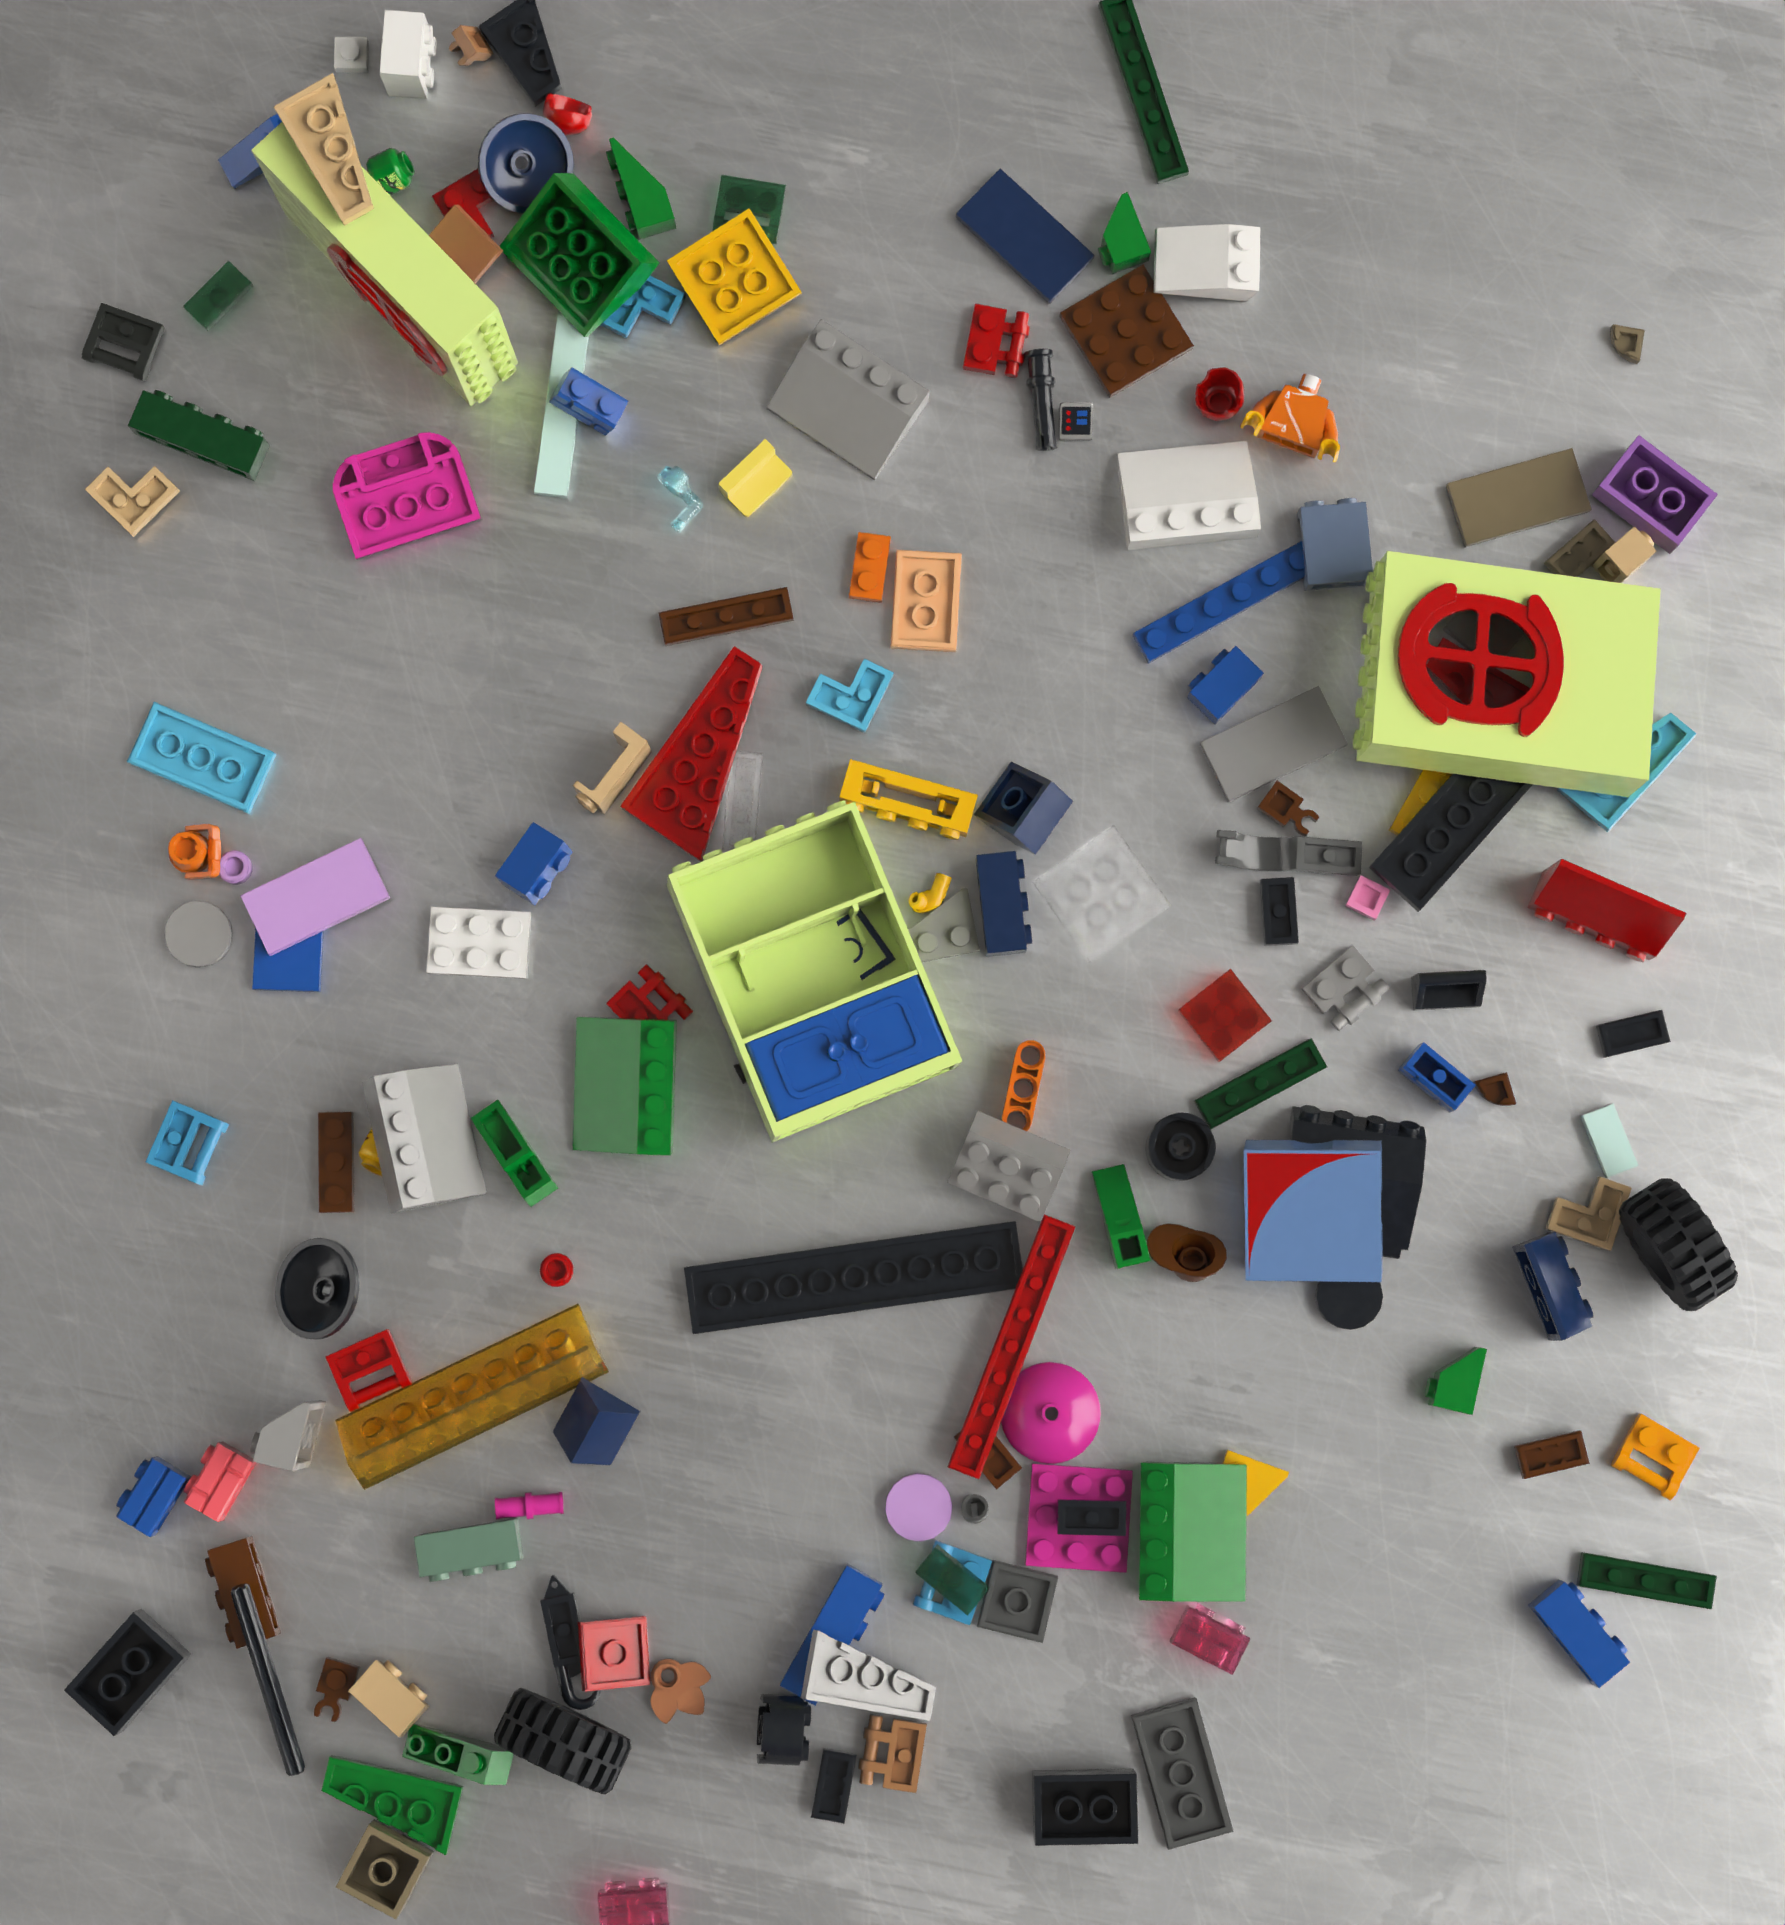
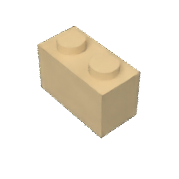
M1634 526L1606 550L1592 567L1604 581L1622 583L1656 552L1653 547L1654 542L1646 532L1638 531Z
M375 1660L348 1692L395 1735L403 1737L428 1709L429 1705L424 1701L428 1695L413 1682L408 1687L399 1678L402 1672L389 1660L384 1664L379 1660Z

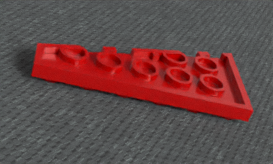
M735 646L620 806L624 811L700 862L703 861V856L705 855L763 667L761 663Z

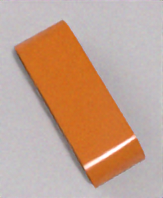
M1027 1040L1018 1046L1014 1055L1001 1121L1007 1123L1009 1114L1013 1112L1022 1114L1025 1118V1126L1022 1130L1028 1131L1032 1124L1045 1062V1050L1039 1042ZM1025 1048L1035 1049L1039 1054V1061L1034 1065L1025 1064L1021 1059V1051ZM1026 1080L1031 1084L1032 1094L1029 1097L1021 1098L1015 1094L1014 1084L1017 1081Z

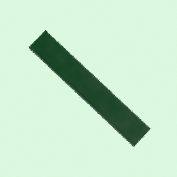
M1099 1L1098 7L1157 184L1187 176L1189 169L1133 1Z

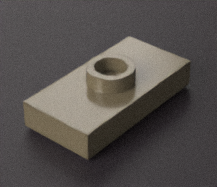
M1594 519L1546 560L1544 565L1553 574L1579 577L1616 542Z

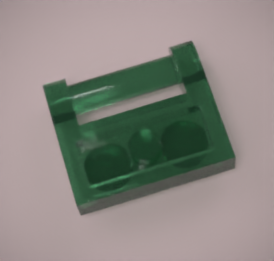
M721 175L712 231L730 221L725 220L726 212L741 214L750 208L754 216L770 218L769 227L760 226L770 242L777 244L786 185Z

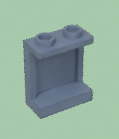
M1344 498L1337 500V504L1324 505V501L1319 500L1304 503L1305 507H1300L1297 512V520H1300L1305 566L1303 578L1304 591L1365 586L1368 572H1373L1366 502H1357L1356 498Z

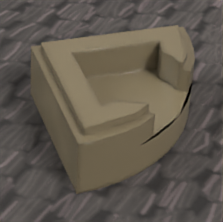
M1613 324L1610 327L1613 347L1622 358L1631 363L1638 364L1640 362L1645 330Z

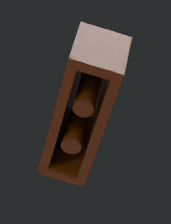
M250 1536L207 1550L209 1557L205 1558V1564L211 1578L215 1577L219 1590L215 1591V1598L219 1609H225L228 1623H225V1631L229 1642H235L236 1649L247 1646L231 1596L232 1587L247 1583L250 1586L265 1638L268 1639L281 1634L253 1537Z

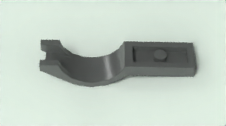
M1217 830L1216 837L1220 838V856L1215 857V864L1261 871H1303L1352 876L1361 875V841L1301 836L1281 838L1243 835L1237 833V831Z

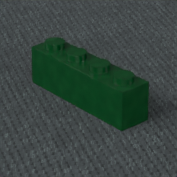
M155 390L153 394L142 391L128 424V427L134 434L252 481L256 480L270 447L263 437V432L250 426H245L244 429L233 426L231 419L220 414H215L214 418L202 413V408L189 402H185L184 405L172 402L173 397L162 391Z

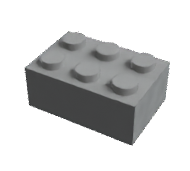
M977 1111L947 1183L1040 1222L1063 1172L1070 1149Z

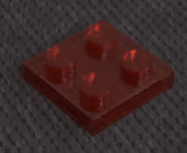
M1231 969L1178 1009L1181 1016L1218 1062L1222 1061L1272 1021Z

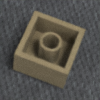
M374 1819L367 1826L336 1888L397 1919L408 1902L434 1851Z

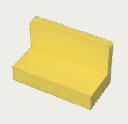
M764 439L718 483L719 491L745 517H749L792 476V471L775 454V448Z

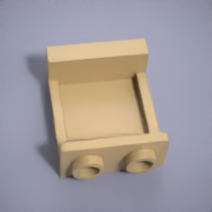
M622 722L618 724L613 734L617 743L625 749L596 788L589 790L579 781H576L573 785L577 793L575 797L579 800L578 803L593 814L596 810L603 814L607 812L652 752L648 741Z

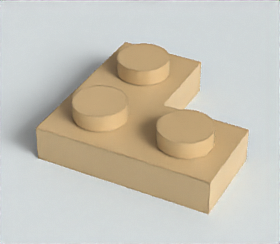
M155 466L132 488L109 467L85 488L133 537L180 492Z
M1597 1177L1588 1207L1556 1197L1545 1229L1611 1251L1620 1226L1619 1209L1622 1203L1629 1198L1632 1187L1603 1177Z

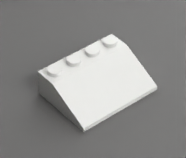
M1247 441L1117 453L1127 550L1258 537L1261 530L1259 504Z

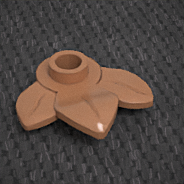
M662 1659L654 1665L651 1671V1682L655 1689L650 1702L659 1720L667 1724L677 1709L688 1714H703L705 1698L700 1686L711 1679L707 1669L697 1662L680 1664L673 1659ZM666 1669L674 1673V1679L670 1682L664 1681L661 1676L662 1672Z

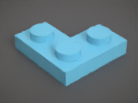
M864 659L850 687L820 674L806 701V705L865 733L891 682L894 672Z

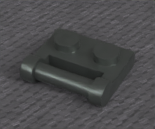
M101 303L84 345L82 359L92 363L96 360L132 373L134 378L145 381L149 375L151 362L165 327L155 321ZM101 339L140 353L138 361L100 349Z

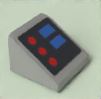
M1061 402L1059 407V440H1092L1093 403Z

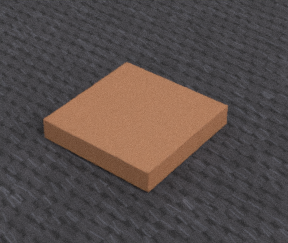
M454 205L429 235L475 284L503 252L460 205Z

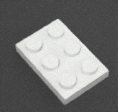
M431 907L426 973L527 979L531 912Z

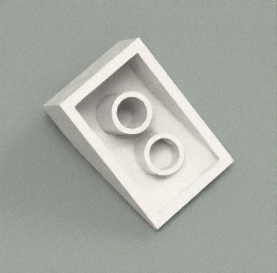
M1219 224L1157 227L1155 229L1153 293L1247 302L1259 291L1260 227Z

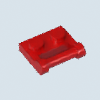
M389 1329L325 1356L343 1400L350 1412L359 1409V1404L401 1386L404 1389L412 1385L411 1377L402 1361ZM392 1365L395 1372L394 1375L354 1392L352 1390L351 1382Z

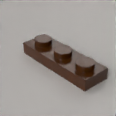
M318 1112L319 1213L354 1212L353 1112Z

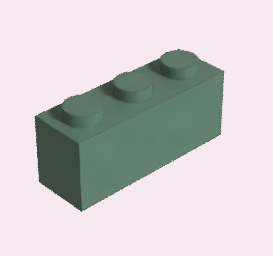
M518 1518L414 1536L419 1576H429V1582L449 1579V1572L462 1570L463 1576L483 1573L482 1567L496 1565V1571L515 1568L516 1561L524 1558Z

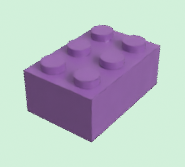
M1640 435L1630 444L1592 493L1593 497L1633 527L1635 526L1638 531L1646 532L1654 543L1669 554L1680 545L1718 495Z

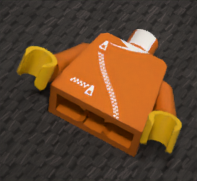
M1303 374L1298 388L1285 385L1282 391L1277 390L1269 393L1245 415L1240 425L1241 429L1245 425L1252 426L1255 429L1253 435L1257 436V438L1315 458L1318 453L1317 458L1319 460H1322L1323 454H1329L1333 457L1332 462L1335 463L1340 451L1334 413L1328 409L1329 400L1316 395L1321 380L1310 374Z

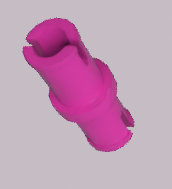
M526 1492L525 1496L495 1498L496 1520L526 1516L527 1519H534V1515L564 1514L562 1492L532 1495V1492Z

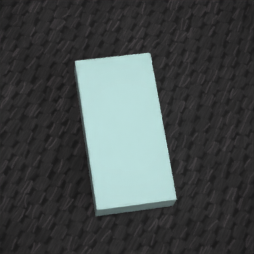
M1614 1104L1581 1116L1605 1178L1638 1166Z

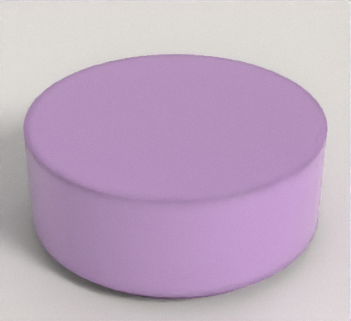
M236 850L228 851L221 856L219 875L224 881L238 885L249 879L252 874V863L248 856Z

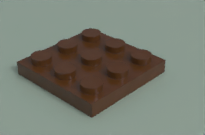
M1144 264L1060 312L1059 315L1109 398L1186 354L1194 347L1161 293H1153L1154 280Z

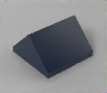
M582 1377L558 1420L553 1433L571 1463L611 1465L640 1411Z

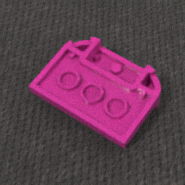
M431 432L419 433L416 436L358 455L354 454L344 460L334 477V497L356 559L481 519L461 455L450 440L439 434Z

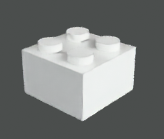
M385 10L379 74L388 96L427 99L428 88H433L434 69L430 68V57L436 56L437 39L433 36V27L428 25L423 12Z

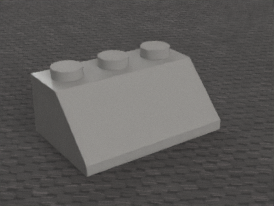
M326 1401L303 1402L263 1426L260 1433L256 1432L252 1439L250 1452L255 1453L253 1462L289 1471L309 1468Z

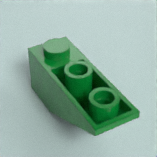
M614 137L610 138L611 150L606 151L611 171L617 169L621 179L616 181L615 184L620 200L627 199L630 208L629 211L625 212L630 231L636 229L640 240L676 229L675 218L665 187Z
M1122 1164L1092 1171L1115 1269L1151 1261L1125 1165Z
M413 1724L409 1729L402 1754L404 1758L483 1785H506L514 1756L513 1753L503 1749L501 1746L418 1724Z

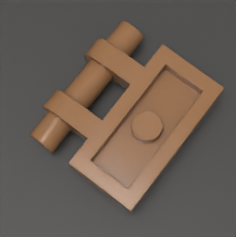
M870 1714L868 1727L864 1728L863 1738L866 1739L863 1758H859L858 1769L861 1770L859 1783L873 1785L874 1772L884 1774L883 1788L916 1793L927 1723L893 1718L891 1731L881 1730L883 1716ZM879 1742L889 1743L886 1762L876 1760Z

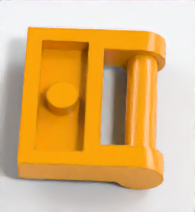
M1639 1413L1615 1454L1611 1466L1619 1471L1624 1469L1661 1491V1496L1672 1500L1700 1448ZM1632 1450L1638 1451L1672 1471L1669 1478L1665 1479L1631 1459L1630 1454Z

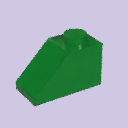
M1128 192L1121 194L1104 231L1101 247H1098L1103 265H1109L1112 274L1149 261L1151 254L1149 244Z
M1474 1347L1436 1371L1434 1378L1429 1377L1425 1389V1397L1429 1398L1428 1405L1473 1415L1487 1349Z

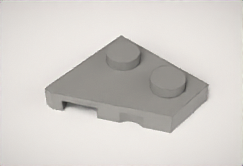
M967 888L961 889L908 930L921 962L980 951Z

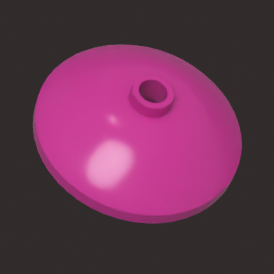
M1054 1362L1039 1363L1020 1372L1001 1425L1010 1444L1023 1456L1040 1463H1062L1081 1454L1093 1441L1100 1424V1403L1092 1384L1076 1369ZM1049 1407L1057 1409L1058 1415L1054 1420H1048L1045 1416V1411Z

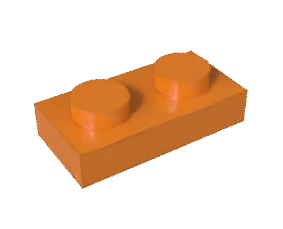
M858 532L849 593L850 599L882 603L891 536Z

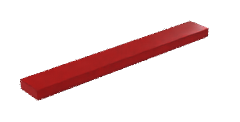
M1045 1214L1043 1215L948 1463V1468L976 1479L980 1478L1076 1226Z

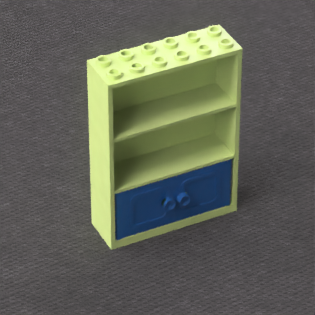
M845 800L828 806V812L817 817L813 812L796 819L797 824L785 829L783 825L773 827L765 831L766 836L755 841L752 837L742 839L734 844L735 848L725 853H722L721 849L709 852L703 856L704 860L694 865H691L690 861L681 863L672 868L673 873L669 874L667 878V888L772 1143L953 1070L962 1062L855 802L846 804ZM859 909L863 911L896 959L861 980L860 975L884 960L886 956L857 916ZM849 914L850 919L838 926L837 921ZM845 938H855L863 947L862 957L856 963L853 960L860 953L859 946L853 941L845 942Z

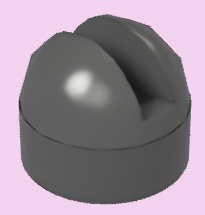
M977 1494L967 1496L961 1505L964 1519L975 1524L985 1520L988 1515L986 1499ZM972 1503H977L979 1517L972 1516Z

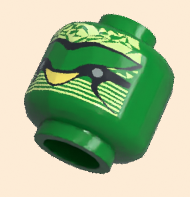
M388 148L371 156L366 163L367 172L390 196L408 188L412 182V176L415 174L413 164L404 151L399 152L395 148Z

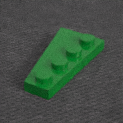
M331 1755L321 1791L359 1811L362 1810L376 1817L380 1822L388 1826L391 1825L408 1834L407 1836L419 1842L422 1841L435 1848L436 1851L447 1855L463 1786Z

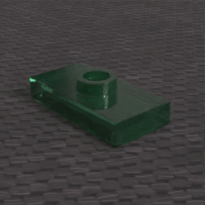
M228 261L183 308L204 329L209 331L253 287V284Z
M938 1544L915 1571L918 1576L967 1616L990 1588Z

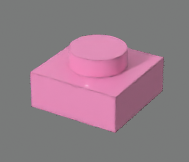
M1360 875L1345 906L1375 921L1390 889Z

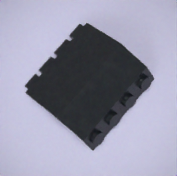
M1304 1105L1302 1107L1292 1106L1290 1116L1291 1140L1304 1143H1324L1333 1140L1382 1141L1381 1222L1383 1257L1399 1259L1401 1249L1408 1250L1423 1184L1427 1141L1424 1127L1412 1121L1391 1122L1375 1115L1365 1118L1354 1116L1352 1113L1343 1110H1337L1333 1113L1321 1111L1319 1108L1311 1105Z

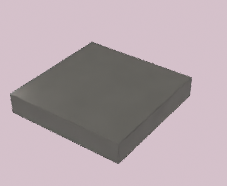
M992 1560L977 1627L1043 1643L1058 1576Z

